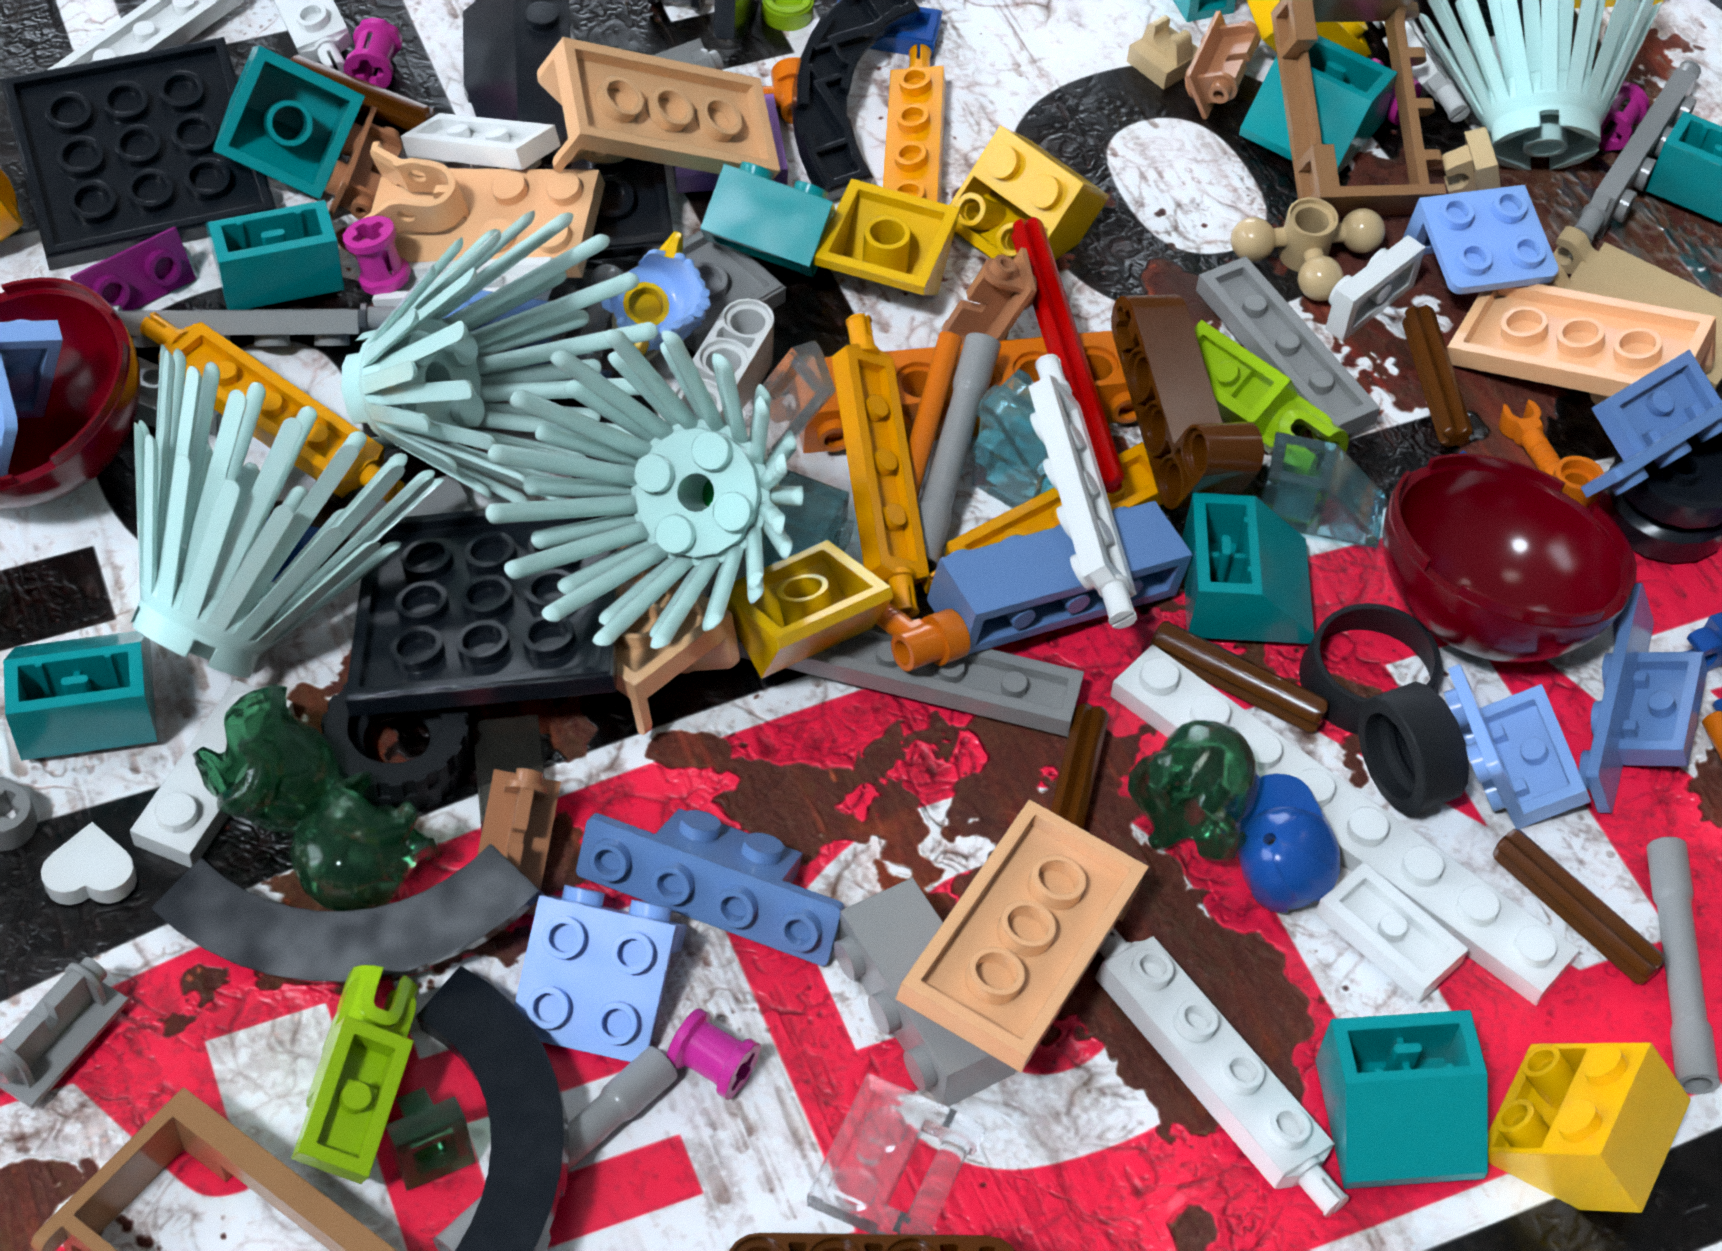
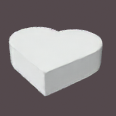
M93 822L54 851L44 861L41 868V879L46 893L51 900L64 905L78 904L88 898L106 904L119 902L134 890L137 882L136 870L130 855Z

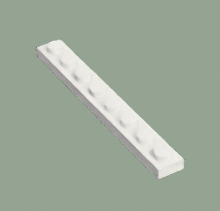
M1152 644L1113 681L1110 694L1112 698L1244 794L1254 781L1264 775L1278 773L1301 779L1312 790L1337 838L1341 865L1352 872L1365 861L1469 949L1466 956L1535 1006L1573 964L1580 951L1577 946Z

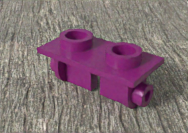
M172 227L70 276V279L92 289L112 307L120 305L122 311L134 310L195 280L196 277L177 228Z

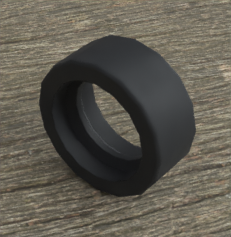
M1417 681L1364 700L1358 713V737L1365 764L1381 795L1396 810L1407 815L1415 814L1461 797L1468 784L1469 761L1465 740L1458 722L1445 700L1430 686Z

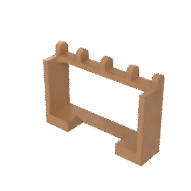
M1280 0L1272 10L1271 18L1298 199L1306 197L1322 199L1335 208L1338 217H1345L1351 211L1360 208L1373 210L1380 216L1412 215L1419 198L1447 194L1445 183L1430 184L1427 168L1441 165L1443 159L1441 150L1424 149L1419 117L1431 115L1435 112L1433 99L1416 98L1411 66L1421 65L1427 61L1425 48L1408 47L1405 21L1419 17L1420 13L1417 2H1412L1413 0ZM1384 21L1392 70L1398 72L1394 87L1409 184L1340 186L1334 144H1322L1308 51L1318 40L1316 22Z
M184 1087L35 1233L31 1241V1247L36 1251H56L62 1244L67 1251H118L100 1237L99 1234L185 1150L225 1182L232 1176L236 1177L330 1251H397Z

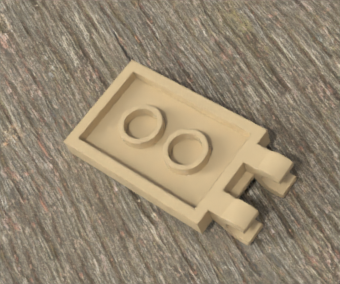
M1566 226L1555 242L1558 247L1553 253L1559 268L1552 282L1542 285L1716 316L1715 362L1710 371L1705 373L1716 391L1722 381V297L1606 242L1597 251L1592 247L1584 232L1578 228Z

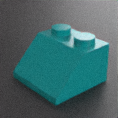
M260 45L255 46L250 52L230 98L213 151L320 200L365 95Z

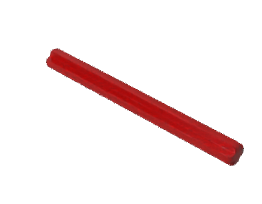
M1032 217L1028 220L1020 218L1013 224L1014 232L1011 237L1016 253L1019 252L1021 247L1027 248L1032 273L1037 280V292L1032 304L1048 354H1055L1058 356V359H1061L1065 379L1071 386L1072 395L1081 406L1106 493L1115 494L1122 489L1121 482L1124 480L1125 475L1044 224L1037 217Z

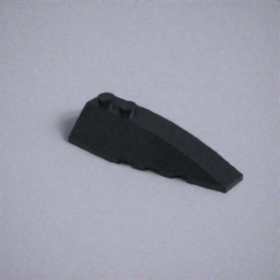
M476 0L463 11L464 92L468 103L472 104L476 117L555 125L559 139L562 135H567L563 107L539 84L537 70L562 37L571 38L569 0ZM493 167L494 169H507V168Z

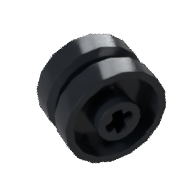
M1722 432L1702 443L1696 434L1687 439L1692 448L1690 452L1658 469L1654 461L1649 462L1643 466L1649 477L1615 496L1610 486L1601 490L1599 506L1616 522L1629 541L1632 550L1645 557L1669 563L1694 562L1717 552L1722 545ZM1617 450L1615 461L1609 469L1623 461Z

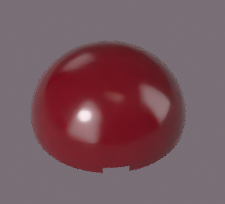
M38 277L12 281L1 285L4 292L0 293V322H10L19 319L30 321L58 320L63 342L45 416L17 419L18 430L8 474L0 477V508H26L46 504L78 490L94 479L114 459L124 445L134 424L139 405L141 381L138 356L132 337L116 310L102 296L80 283L67 279Z
M1461 453L1431 457L1426 467L1413 472L1407 470L1402 475L1392 491L1385 512L1383 547L1386 566L1391 581L1407 609L1426 629L1447 644L1471 655L1493 661L1522 663L1556 658L1575 651L1595 639L1619 616L1627 604L1636 581L1637 564L1634 552L1626 536L1616 522L1600 506H1595L1593 512H1591L1562 492L1566 484L1564 481L1531 466L1495 456Z

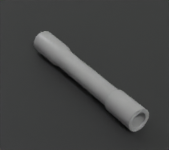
M974 332L966 335L953 379L952 397L922 501L918 505L928 569L937 568L939 558H941L952 519L951 508L982 399L988 392L1001 343L996 338L983 333Z
M1661 837L1651 841L1647 845L1646 851L1652 898L1657 905L1662 949L1665 957L1664 965L1672 1019L1670 1040L1675 1077L1687 1094H1705L1716 1090L1720 1086L1713 1029L1707 1018L1692 908L1694 890L1687 843L1680 838Z
M648 1046L603 1087L596 1099L568 1123L570 1148L568 1172L623 1122L633 1119L677 1079L678 1075L675 1067L660 1050L653 1046ZM482 1196L433 1238L438 1251H455L472 1222Z

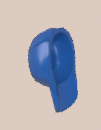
M1274 773L1264 775L1254 781L1246 791L1241 804L1240 837L1237 850L1243 878L1255 901L1271 912L1288 913V910L1304 907L1314 901L1319 902L1322 897L1334 888L1340 875V850L1337 838L1312 790L1297 777ZM1273 838H1275L1274 843L1268 845V843H1269Z

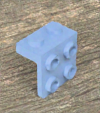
M1525 185L1421 197L1416 204L1403 235V238L1409 235L1426 247L1424 255L1435 253L1449 290L1455 294L1550 283L1554 280L1559 269Z
M19 319L10 322H0V477L8 474L18 430L17 419L45 416L63 342L58 320L30 321Z
M1461 664L1448 668L1455 688L1443 693L1466 742L1467 755L1479 783H1482L1494 812L1506 808L1515 828L1521 829L1592 802L1542 684L1480 707Z
M564 885L562 897L539 895L514 1006L530 1023L537 1037L543 1043L632 1062L652 1044L671 953L682 951L687 925L670 921L672 908L649 902L631 900L629 912L603 906L605 893Z

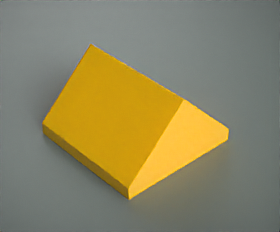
M851 178L816 250L813 265L924 296L938 295L959 219L960 208Z
M826 540L794 554L786 560L783 559L765 567L763 575L764 592L753 604H750L748 600L746 576L734 581L726 609L732 613L735 631L758 674L763 679L873 628L893 599L890 585L829 540Z

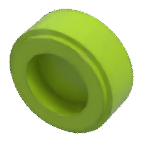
M761 0L762 19L774 29L782 31L799 30L806 27L813 18L814 0Z

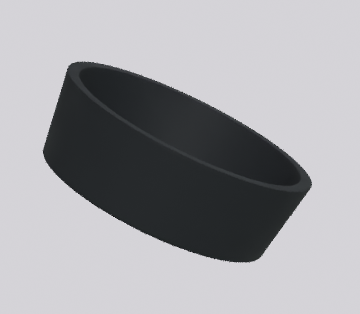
M1372 603L1355 604L1341 608L1329 615L1318 628L1300 663L1299 676L1301 686L1326 698L1329 702L1328 711L1324 719L1338 728L1357 735L1358 713L1364 700L1368 698L1348 691L1329 674L1323 664L1320 653V643L1326 638L1349 630H1369L1389 635L1407 645L1419 656L1430 676V680L1426 685L1438 693L1441 656L1435 639L1417 619L1399 609L1386 605Z

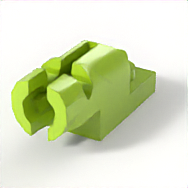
M1201 319L1194 327L1221 419L1227 423L1253 422L1259 428L1262 435L1265 452L1275 459L1281 460L1288 468L1310 483H1319L1327 476L1325 470L1317 465L1319 454L1315 449L1302 441L1300 437L1309 429L1316 444L1340 460L1348 447L1349 437L1347 432L1334 424L1326 413L1300 397L1289 377Z
M375 965L356 966L348 974L337 1005V1012L328 1031L321 1059L306 1099V1106L309 1109L291 1160L362 1184L369 1178L414 1040L407 1037L415 1015L416 1000L419 994L418 986L404 975L399 981L397 990H391L387 995L383 1009L376 1007L374 998L384 967Z

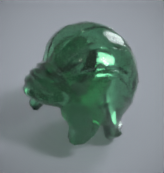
M271 684L253 690L241 696L229 708L224 717L227 740L225 752L219 754L203 746L192 755L195 759V765L200 772L203 785L213 796L217 797V809L236 818L243 817L254 825L268 831L291 832L308 827L326 813L334 801L339 788V771L337 757L332 745L316 728L300 720L289 711L286 706L287 687L278 684Z
M1192 720L1182 724L1165 740L1161 750L1154 751L1152 755H1147L1138 761L1129 773L1128 791L1133 801L1154 827V831L1148 838L1149 845L1153 849L1165 850L1181 839L1188 838L1195 841L1199 855L1206 861H1229L1236 857L1237 851L1246 843V835L1240 831L1239 824L1253 809L1260 785V775L1254 752L1245 737L1237 729L1217 721Z
M366 770L336 781L322 795L320 806L306 817L291 841L290 856L296 880L310 898L326 909L351 911L384 905L396 896L417 863L423 859L429 860L432 856L438 859L442 857L441 843L434 840V838L427 837L414 827L418 821L417 810L410 801H404L396 809L391 805L374 807L361 797L371 783L372 774Z

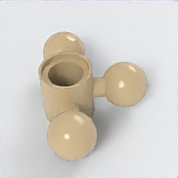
M1306 197L1298 199L1291 204L1284 227L1273 228L1269 222L1262 218L1248 217L1236 224L1231 233L1230 241L1234 253L1239 258L1247 256L1251 262L1264 260L1272 253L1274 248H1278L1281 262L1289 269L1299 272L1298 285L1302 293L1311 300L1326 301L1329 299L1335 285L1344 277L1339 263L1328 257L1332 243L1343 242L1349 250L1355 253H1369L1378 248L1385 236V224L1378 213L1366 208L1351 211L1345 216L1342 223H1338L1337 211L1331 204L1319 198Z

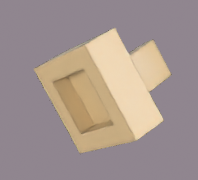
M1163 15L1147 25L1143 37L1129 45L1127 62L1163 90L1185 77L1186 70L1190 67L1198 50V47L1192 43L1190 32L1185 29L1178 33L1169 26L1170 17L1167 15Z
M1486 126L1465 131L1466 145L1442 155V164L1446 174L1444 182L1448 194L1501 188L1499 166Z

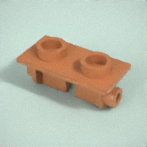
M1221 11L1215 12L1206 33L1201 38L1200 46L1193 61L1185 73L1186 91L1189 97L1195 100L1202 119H1208L1215 103L1223 104L1235 98L1247 69L1245 62L1251 60L1255 49L1261 41V35L1255 23L1242 21L1241 23L1226 25Z
M371 107L362 126L353 123L341 151V154L349 157L347 163L337 160L324 191L334 195L328 210L331 219L338 205L350 210L351 214L357 219H362L371 213L381 174L370 155L373 142L380 141L384 150L397 157L402 152L403 143L396 129L388 126L380 127L372 123L377 107Z
M1021 247L1013 260L1006 255H997L995 258L987 259L966 291L967 299L973 302L960 300L949 318L944 322L942 331L959 335L962 338L961 344H964L967 334L974 332L990 335L998 341L1006 340L1009 330L1023 310L1028 309L1032 305L1037 292V280L1032 273L1027 248Z
M517 768L516 773L494 769L477 855L491 843L541 890L561 782L545 779L542 772L532 769ZM537 902L524 914L535 916Z

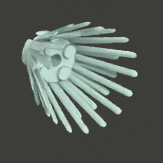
M1448 0L1427 1L1451 49L1447 48L1428 16L1420 13L1419 20L1427 32L1424 33L1482 127L1486 126L1497 162L1509 168L1531 170V156L1549 157V167L1551 170L1582 163L1596 155L1599 151L1601 125L1661 8L1662 2H1658L1652 7L1654 0H1616L1594 69H1592L1606 0H1581L1572 55L1571 44L1575 0H1541V16L1539 0H1522L1525 42L1517 0H1487L1503 72L1501 71L1477 0H1457L1455 2L1474 57Z
M530 211L521 216L503 233L500 232V229L489 230L433 283L463 247V237H461L446 250L434 265L432 264L378 329L364 332L355 340L365 342L362 344L359 353L346 355L342 365L341 391L347 414L354 425L368 423L372 431L379 436L372 439L384 446V448L392 450L402 448L491 499V492L511 502H527V498L520 492L484 474L522 489L524 480L528 476H556L537 470L493 464L488 460L487 453L464 445L489 450L493 444H503L591 459L583 454L554 445L475 427L535 433L537 426L542 423L558 426L511 406L510 403L500 402L510 401L513 393L518 390H525L545 399L572 398L565 393L564 386L570 381L569 379L574 378L553 363L534 364L551 361V355L558 350H567L577 356L611 349L612 347L605 340L603 335L605 331L516 350L511 349L586 326L589 323L590 316L588 312L580 309L636 288L639 284L638 276L630 272L624 273L474 330L560 285L567 277L566 270L604 250L608 246L610 238L604 234L595 235L445 318L526 258L530 253L571 224L574 215L569 212L558 215L477 274L476 270L533 222L535 211ZM651 322L616 328V330L622 331L633 344L652 340L658 334L656 325ZM582 360L600 373L602 366L598 360ZM608 378L610 382L628 395H640L625 378ZM564 406L600 421L601 415L590 408ZM604 423L623 432H626L630 435H633L614 423ZM541 496L549 500L566 499L565 497Z
M610 329L603 334L605 340L615 350L608 355L609 362L662 418L569 351L558 350L554 352L550 357L551 362L574 378L564 386L565 393L633 435L528 391L518 390L514 392L510 398L511 406L558 425L555 426L549 423L538 425L535 429V438L538 441L603 461L503 444H493L487 454L488 460L493 464L581 478L528 476L523 483V489L528 495L575 498L490 504L486 508V518L492 524L605 516L533 532L531 535L532 544L538 549L547 550L505 563L504 570L512 579H520L629 545L560 579L557 587L559 591L566 595L547 605L541 612L542 616L551 622L562 620L660 562L601 613L599 622L605 626L595 634L592 640L594 644L600 646L611 645L691 568L650 630L649 635L652 637L650 647L657 649L671 642L719 564L720 567L702 622L703 631L715 628L722 621L744 553L747 596L750 604L756 602L763 594L764 565L762 538L765 534L781 558L784 560L788 558L792 550L793 541L783 528L785 515L778 509V506H802L803 486H779L778 482L787 474L786 462L796 451L797 445L794 435L790 430L783 436L769 457L767 456L765 451L771 396L761 384H758L755 390L750 436L747 435L733 366L721 354H713L712 364L725 423L684 342L678 334L667 330L662 331L663 343L660 344V349L696 416L629 338L620 330ZM710 479L714 488V497L709 507H707L703 501L702 492L704 485Z
M161 344L155 439L150 435L147 425L142 420H139L138 424L134 422L140 601L130 622H133L132 627L181 656L187 658L188 654L191 653L210 660L207 667L237 677L250 678L262 653L284 639L400 549L401 542H389L380 548L381 543L377 541L445 479L433 478L435 475L433 470H425L417 474L317 571L403 476L405 472L404 465L407 463L408 457L403 453L393 455L345 509L337 510L332 514L277 579L271 582L356 460L360 450L367 441V436L362 431L352 432L337 450L309 493L303 486L292 488L282 505L276 507L269 517L317 419L316 410L311 406H304L300 409L296 418L289 417L283 421L260 471L254 463L249 462L243 465L266 396L263 384L260 382L250 384L246 397L243 392L237 389L229 393L214 450L212 451L208 444L220 370L214 362H208L204 368L203 378L200 371L194 366H190L186 372V357L179 348H176L172 356L167 348Z

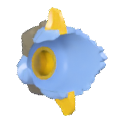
M674 231L660 249L649 250L639 261L638 266L628 271L636 274L639 278V284L636 288L601 301L602 308L612 313V329L651 322L656 325L658 334L654 339L634 344L648 362L661 351L660 344L663 343L662 331L674 332L683 341L694 329L701 326V320H705L706 311L711 307L708 298L710 290L705 288V281L700 278L699 270L694 268V260L687 259L685 254H683V235L678 231Z

